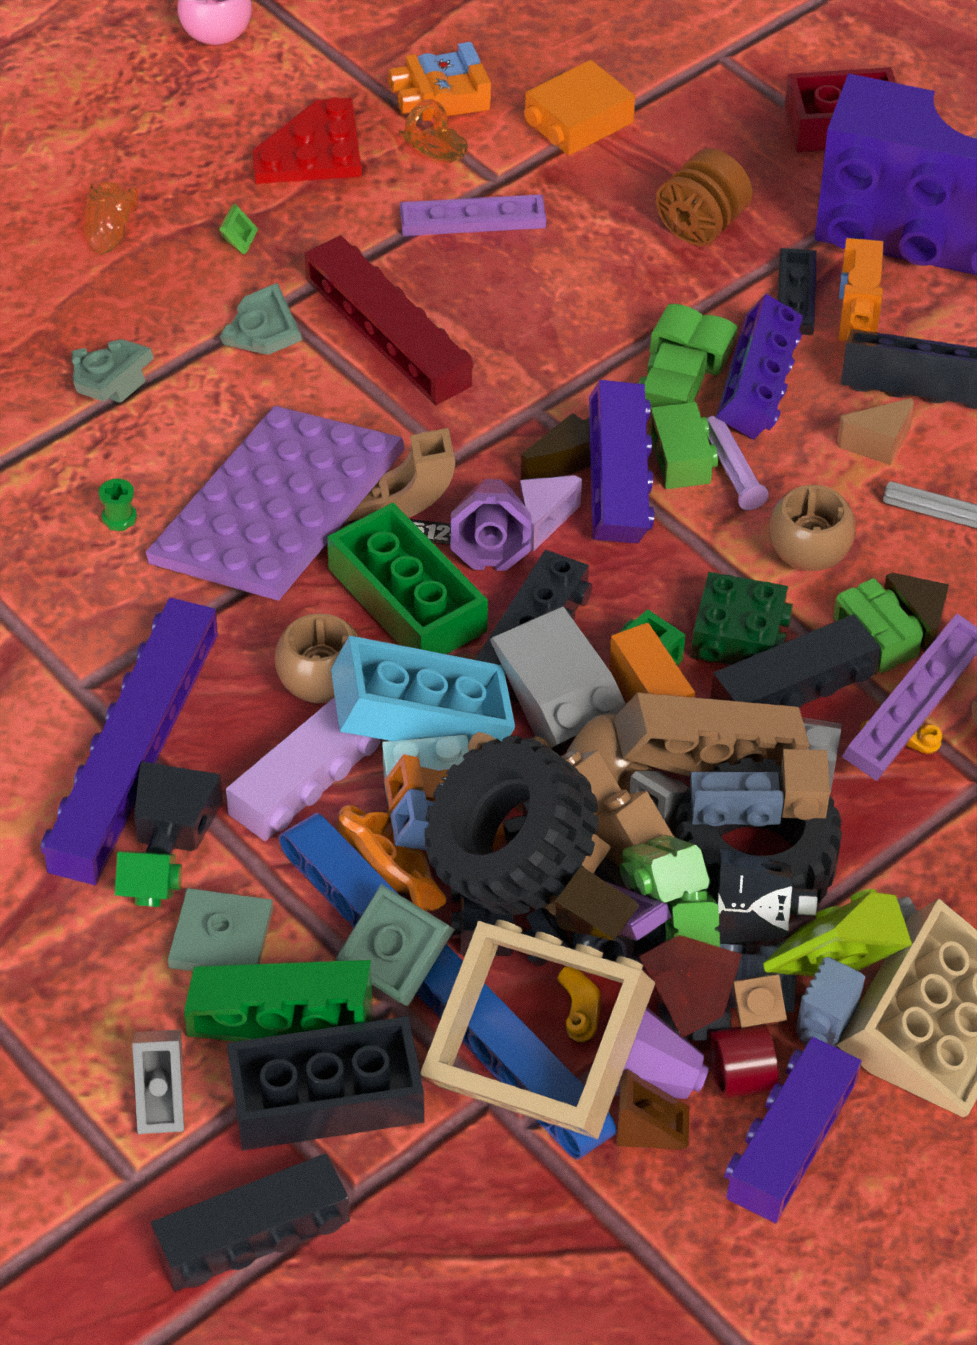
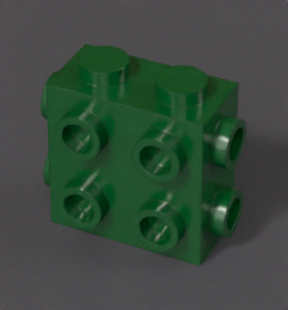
M708 572L693 630L691 658L733 665L785 643L787 634L780 633L781 627L789 628L793 611V604L786 602L788 586Z

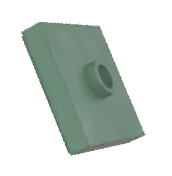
M381 884L334 961L371 960L372 985L408 1006L455 929Z
M187 888L168 957L169 968L193 971L195 966L260 964L274 909L273 900Z

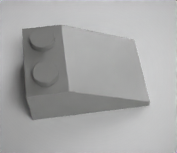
M564 607L490 639L534 735L542 737L551 749L576 738L582 728L594 717L602 714L617 715L626 705L612 673Z

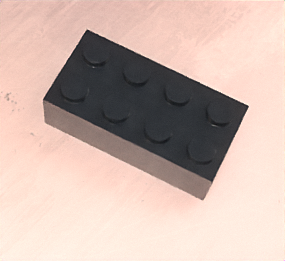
M409 1016L227 1043L229 1072L242 1151L424 1123V1090Z

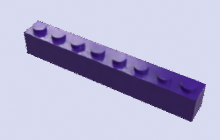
M169 598L163 611L156 613L152 623V633L147 642L143 641L140 644L137 652V663L133 671H128L122 681L121 694L117 702L110 704L106 714V724L102 732L96 733L92 739L90 756L86 764L79 765L74 777V787L69 797L64 796L60 802L57 821L53 829H47L43 836L41 853L45 854L48 873L96 886L135 807L141 762L156 763L218 636L215 608Z

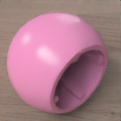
M178 0L177 12L183 28L191 37L205 44L218 45L235 40L246 30L251 18L252 2L251 0Z

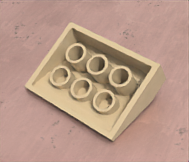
M938 898L909 916L905 924L912 945L886 957L836 1045L844 1052L861 1059V1066L869 1073L961 1117L969 1115L977 1100V930Z

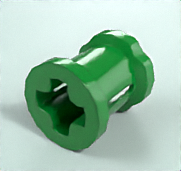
M120 478L105 481L99 488V500L104 504V509L101 513L102 523L110 530L124 531L133 526L137 520L136 509L132 507L131 503L134 498V487L127 480Z

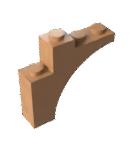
M576 749L562 756L563 759L576 767L591 784L592 793L596 795L598 812L593 813L599 818L598 834L595 835L611 846L606 857L618 868H620V864L624 863L621 855L623 854V849L640 843L647 845L648 840L663 835L674 838L648 792L628 793L627 790H621L598 750L580 753ZM523 802L516 806L519 813H523Z

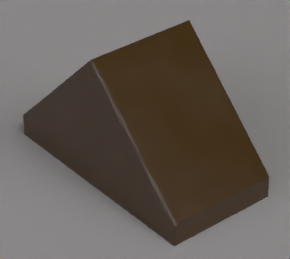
M892 572L886 575L884 589L892 590L899 601L901 609L908 616H915L920 622L923 629L920 648L925 653L938 637L949 584Z
M580 866L555 901L556 923L564 930L614 941L637 910L639 904L631 897Z

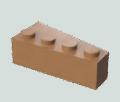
M636 693L613 718L623 759L691 777V772H714V767L726 762H729L730 766L736 765L739 759L752 758V762H763V758L776 760L775 765L781 766L783 749L807 750L810 747L799 707Z

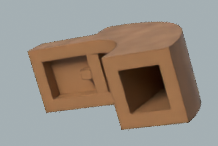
M449 428L410 435L411 449L405 461L381 477L347 518L346 522L362 519L392 502L410 518L437 501L449 486L455 470V457Z

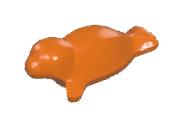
M355 805L343 806L338 813L336 830L395 891L409 894L412 903L424 911L437 910L446 904L444 893L431 878L429 864L422 850L395 845L390 817L391 810H388L386 813H367Z

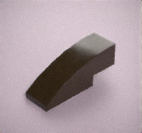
M572 413L521 454L520 480L563 477L591 467L589 417L583 420Z

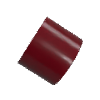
M766 1024L711 1031L709 1037L710 1059L716 1086L722 1099L772 1091L775 1084L778 1083V1066L774 1044Z

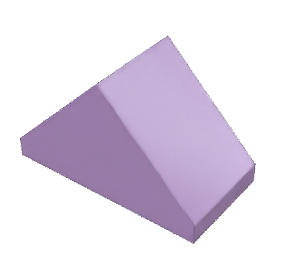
M575 475L520 480V500L532 515V551H535L581 506V478Z

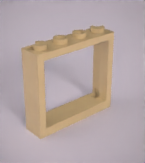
M496 920L495 926L478 921L420 1075L438 1087L598 1140L655 982L642 971L643 965L632 959L618 956L616 962L603 959L602 952L583 944H577L575 950L561 946L562 941L543 932H536L534 938L521 934L522 929L503 920ZM498 945L623 983L577 1107L453 1067Z

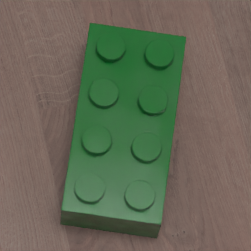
M394 502L327 536L329 570L399 645L448 654L487 632L488 599Z

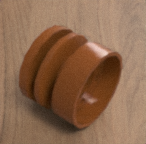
M706 148L697 151L679 171H676L670 179L662 184L657 190L655 203L663 223L677 238L691 245L704 246L711 244L730 223L746 210L751 204L753 190L745 170L733 157L721 150Z

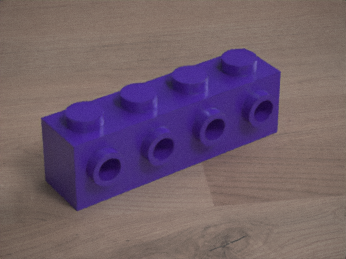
M766 293L745 315L716 414V418L724 421L753 440L764 429L770 430L780 416V410L777 409L778 404L788 387L784 382L795 362L792 353L802 337L799 328L803 316Z
M599 380L589 395L593 540L638 544L646 532L653 527L654 509L649 506V494L653 486V473L648 470L647 458H649L652 448L651 435L646 434V423L650 417L651 404L649 399H645V384Z
M813 1036L804 1051L795 1050L786 1068L785 1073L789 1077L785 1084H775L765 1105V1108L769 1109L763 1120L756 1117L746 1135L745 1143L749 1145L744 1154L741 1155L736 1152L727 1166L724 1178L730 1181L726 1199L777 1224L854 1089L862 1063L861 1059Z

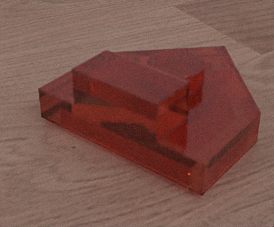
M678 934L639 955L649 977L655 982L654 986L682 1038L723 1017L742 954Z

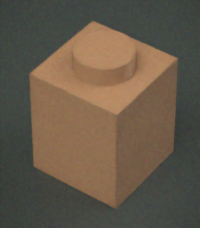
M783 749L780 771V788L783 792L782 818H799L803 820L826 818L830 795L827 750Z
M773 973L731 980L739 1026L747 1027L787 1020L779 974Z

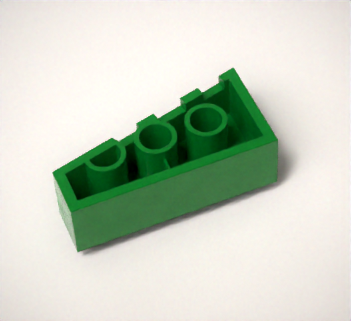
M371 960L195 966L184 1009L187 1036L238 1042L371 1022L373 1012Z

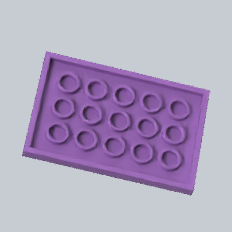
M274 406L145 552L148 562L151 565L279 601L327 544V536L337 532L405 450L403 439L399 436Z

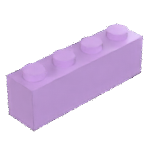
M334 697L226 788L228 815L263 841H267L277 831L280 832L286 829L293 817L306 806L315 804L323 791L335 781L345 778L352 766L364 756L374 753L381 739L340 732Z

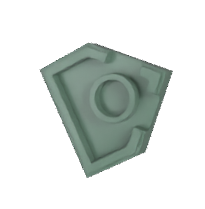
M278 283L243 297L237 307L238 313L231 325L227 324L220 335L223 345L267 355L303 340Z
M124 339L108 342L109 348L89 353L87 348L72 351V362L74 365L73 382L77 393L104 402L107 399H111L121 403L145 382L142 369L154 359L151 348Z

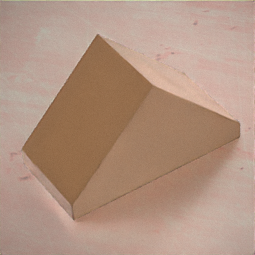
M909 398L841 415L837 437L838 446L841 449L891 465L910 431L914 408L913 400Z

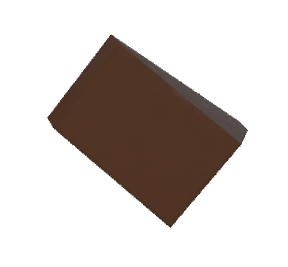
M628 1068L623 1070L620 1078L617 1146L680 1150L689 1147V1106L645 1081Z

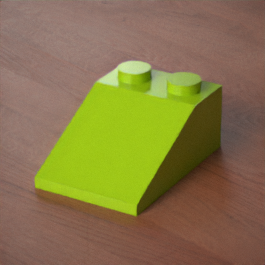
M866 889L853 894L850 897L851 902L842 907L834 906L819 911L815 915L816 920L800 927L763 963L765 972L814 976L818 972V967L822 965L823 958L827 957L859 971L911 946L912 942L896 895L877 893L876 889Z

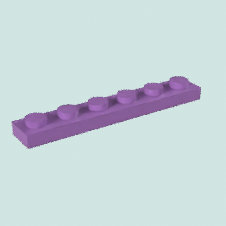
M956 614L850 743L842 758L878 781L977 656V627L959 614Z

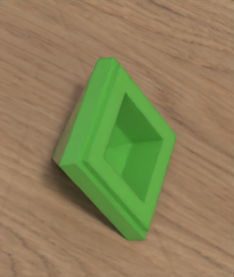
M233 204L219 230L227 242L239 252L245 254L258 228L236 204Z

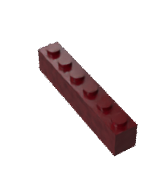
M339 235L305 252L306 280L435 406L472 387V369L474 364L470 354L465 349H460L443 328H438L427 317L422 308L416 307L405 296L400 287L394 286L384 276L379 267L373 266L362 255L358 247L352 246L342 235Z

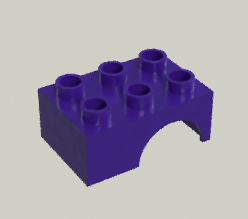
M848 73L828 127L814 240L834 244L842 249H845L846 238L883 241V255L904 259L915 265H932L977 275V139L954 130L941 119L934 106L935 91Z

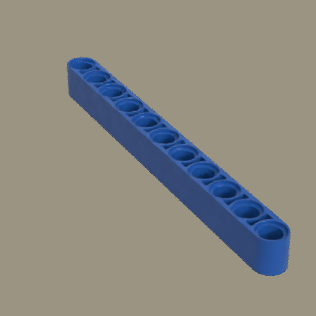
M317 812L279 835V843L286 857L353 928L358 923L381 884L397 893L347 840ZM447 944L416 992L420 999L440 1020L463 963V960ZM484 983L462 1043L499 1082L577 1107L585 1086ZM609 1111L598 1140L536 1119L555 1141L576 1160L586 1156L617 1132L616 1124Z

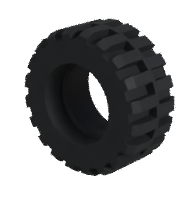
M520 736L504 737L502 742L499 739H494L483 743L481 750L471 749L463 755L464 760L459 765L453 764L446 772L448 775L443 785L438 784L433 793L436 799L433 806H428L426 821L429 822V827L424 828L425 845L429 847L427 849L429 862L436 869V875L445 884L492 913L518 915L530 912V906L537 910L551 903L550 898L554 895L559 897L580 866H582L586 856L591 857L595 847L592 836L593 834H598L599 818L593 814L598 812L596 795L592 793L591 784L576 767L537 740L531 738L522 739ZM530 799L528 815L521 830L506 846L493 852L495 835L503 819L517 805Z
M752 758L739 759L736 765L730 766L729 762L714 767V772H778L779 789L781 791V766L775 765L776 760L763 758V762H752ZM689 787L682 796L681 805L678 806L674 838L695 844L701 849L710 881L706 891L716 901L720 849L743 853L727 844L722 839V836L730 831L745 827L771 830L784 837L793 847L779 854L757 857L790 865L793 877L792 888L817 889L818 904L826 896L827 888L832 886L835 878L842 831L840 830L842 821L839 811L834 807V800L829 795L826 818L803 820L799 818H782L781 814L780 825L724 824L721 826H711L708 824H692L691 790Z

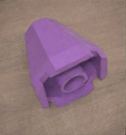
M484 479L451 512V550L473 570H485V566H495L497 571H507L531 550L532 515L501 479Z
M646 1007L624 1070L628 1068L639 1075L640 1078L660 1088L674 1098L687 1099L692 1090L700 1092L707 1077L709 1067L702 1064L704 1055L701 1051ZM620 1081L614 1095H619Z

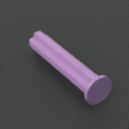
M714 416L708 417V440L710 444H715L718 458L739 495L738 503L740 507L744 510L759 508L768 499V490L765 486L758 483L726 423Z

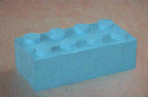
M349 635L331 668L340 732L389 741L467 735L469 744V741L477 732L488 734L502 742V739L510 736L515 729L505 672L502 665Z

